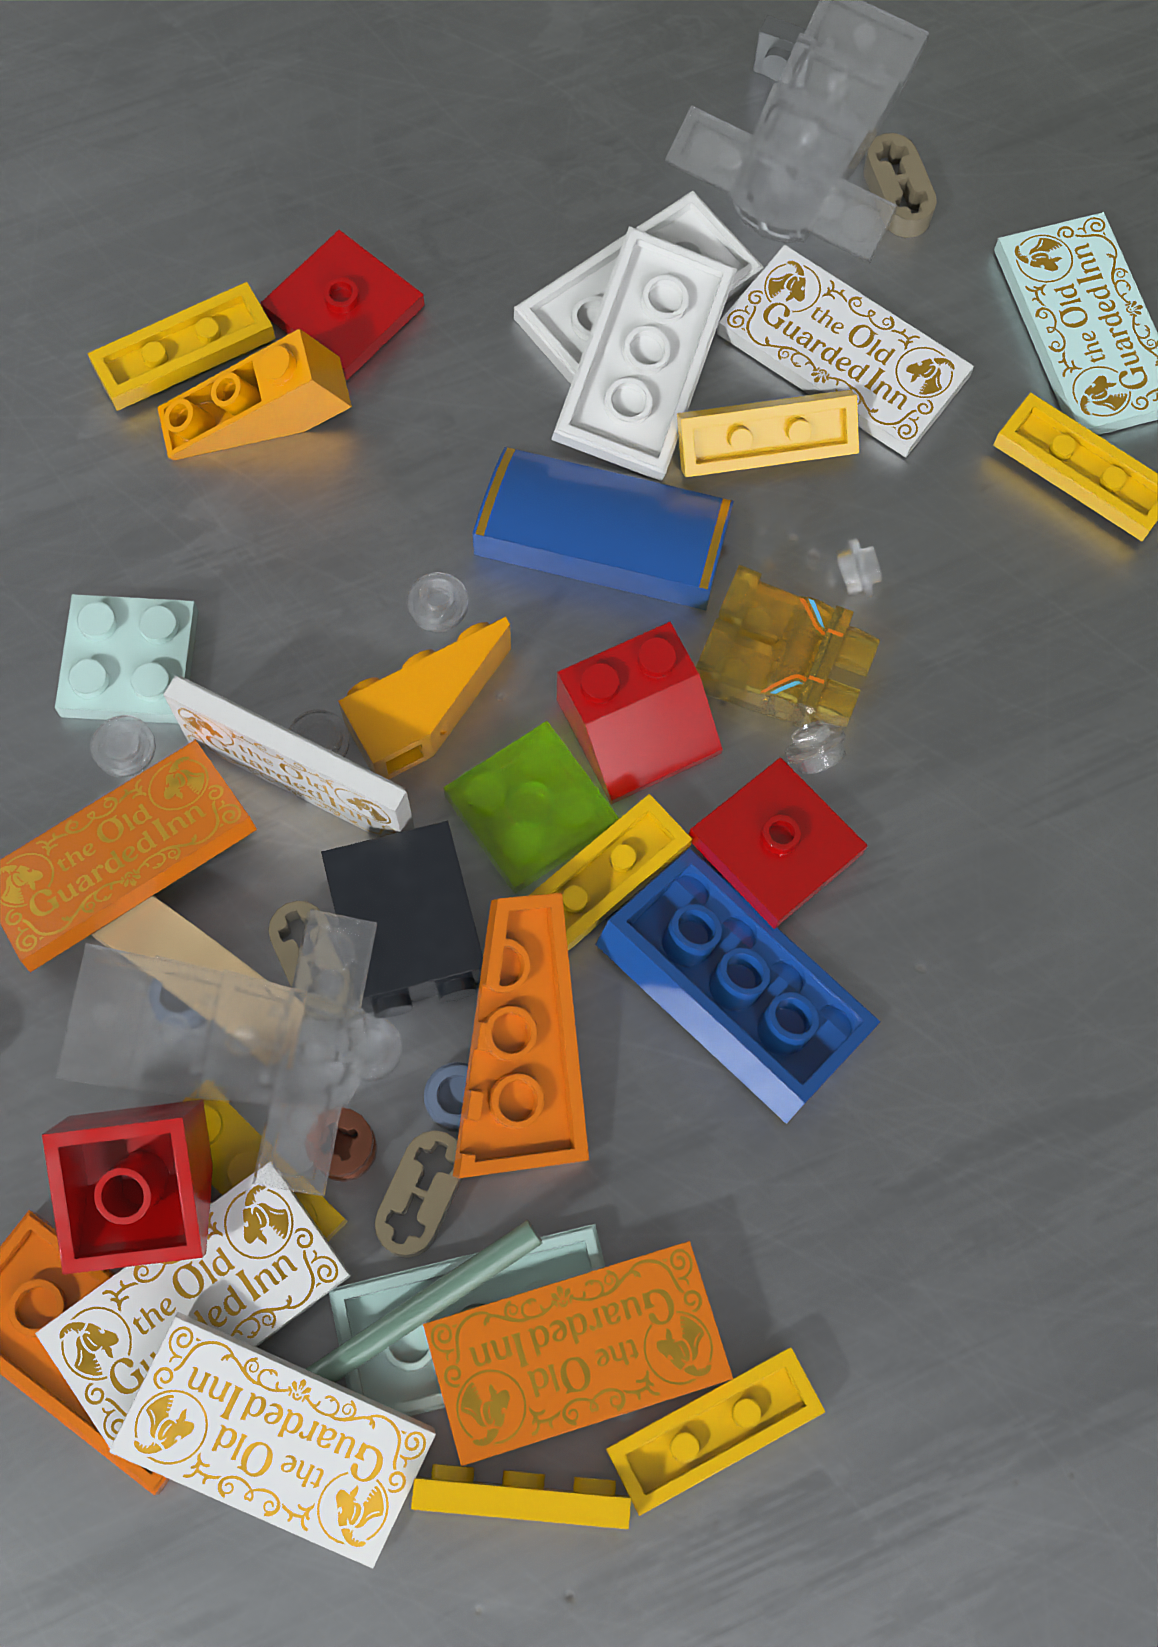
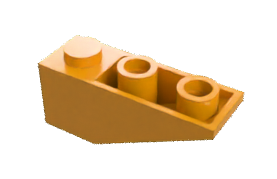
M298 329L157 408L168 458L179 460L302 433L351 408L352 405L340 357L307 333Z
M506 617L492 624L488 622L474 624L464 630L456 642L436 652L432 649L421 651L410 657L403 664L402 669L382 679L377 677L365 679L354 685L348 691L346 697L338 700L344 724L372 772L389 780L434 757L511 650L510 623Z

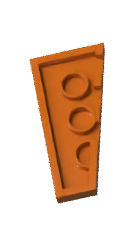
M562 893L491 900L453 1169V1177L456 1178L589 1161Z

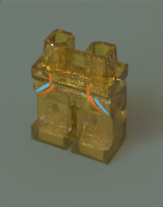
M739 565L720 608L719 617L715 620L696 665L705 694L777 719L793 721V726L807 731L810 730L814 719L828 724L847 727L861 690L830 679L835 666L867 677L880 639L861 629L850 626L854 611L837 605L833 609L830 605L818 599L794 595L762 582V573Z

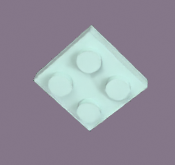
M72 594L55 709L60 717L179 724L163 694L175 676L180 677L181 675L190 680L199 612L195 602Z

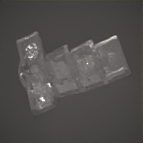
M820 0L804 34L799 33L778 84L773 83L754 134L745 132L691 105L665 160L668 165L727 193L734 210L742 222L761 237L781 243H804L811 234L871 263L897 212V205L848 182V180L866 154L898 99L929 40V32L863 0Z
M310 909L306 915L292 988L226 969L219 971L155 955L150 957L86 943L55 1079L172 1097L267 1105L268 1108L252 1184L325 1196L341 1109L347 1106L359 1086L367 1062L368 1028L365 1009H362L361 1005L377 922Z

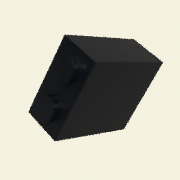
M448 820L321 851L355 1001L361 1014L374 1012L375 1018H389L412 1010L413 1001L438 995L440 1002H451L467 998L477 992L476 985L480 983L483 954Z

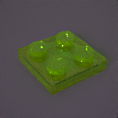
M545 721L443 787L444 796L514 894L584 849L619 819L548 721Z

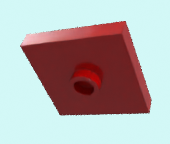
M339 229L262 300L260 305L268 319L287 334L301 329L338 355L345 380H348L425 306L422 292Z
M781 757L693 826L688 833L692 838L691 843L773 929L778 927L862 856L868 847Z

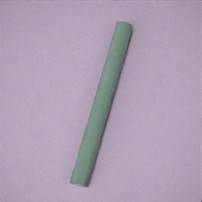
M526 1220L307 1367L306 1370L336 1383L543 1244L540 1236L530 1221Z

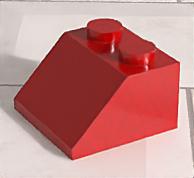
M671 621L557 671V702L610 804H614L722 754L723 749L700 674Z
M203 1099L72 1115L66 1117L42 1134L63 1275L203 1258L206 1255L213 1163Z

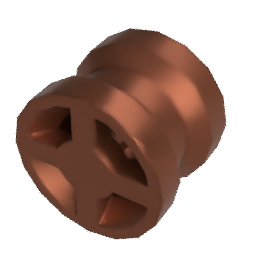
M336 1107L325 1110L313 1119L306 1131L304 1144L307 1157L321 1174L331 1180L347 1182L358 1179L369 1171L375 1161L377 1152L375 1134L363 1116L352 1109ZM332 1136H333V1140H332V1142H331V1144H330V1148L324 1151L323 1149L329 1147V1142H330V1140H331V1138H332Z

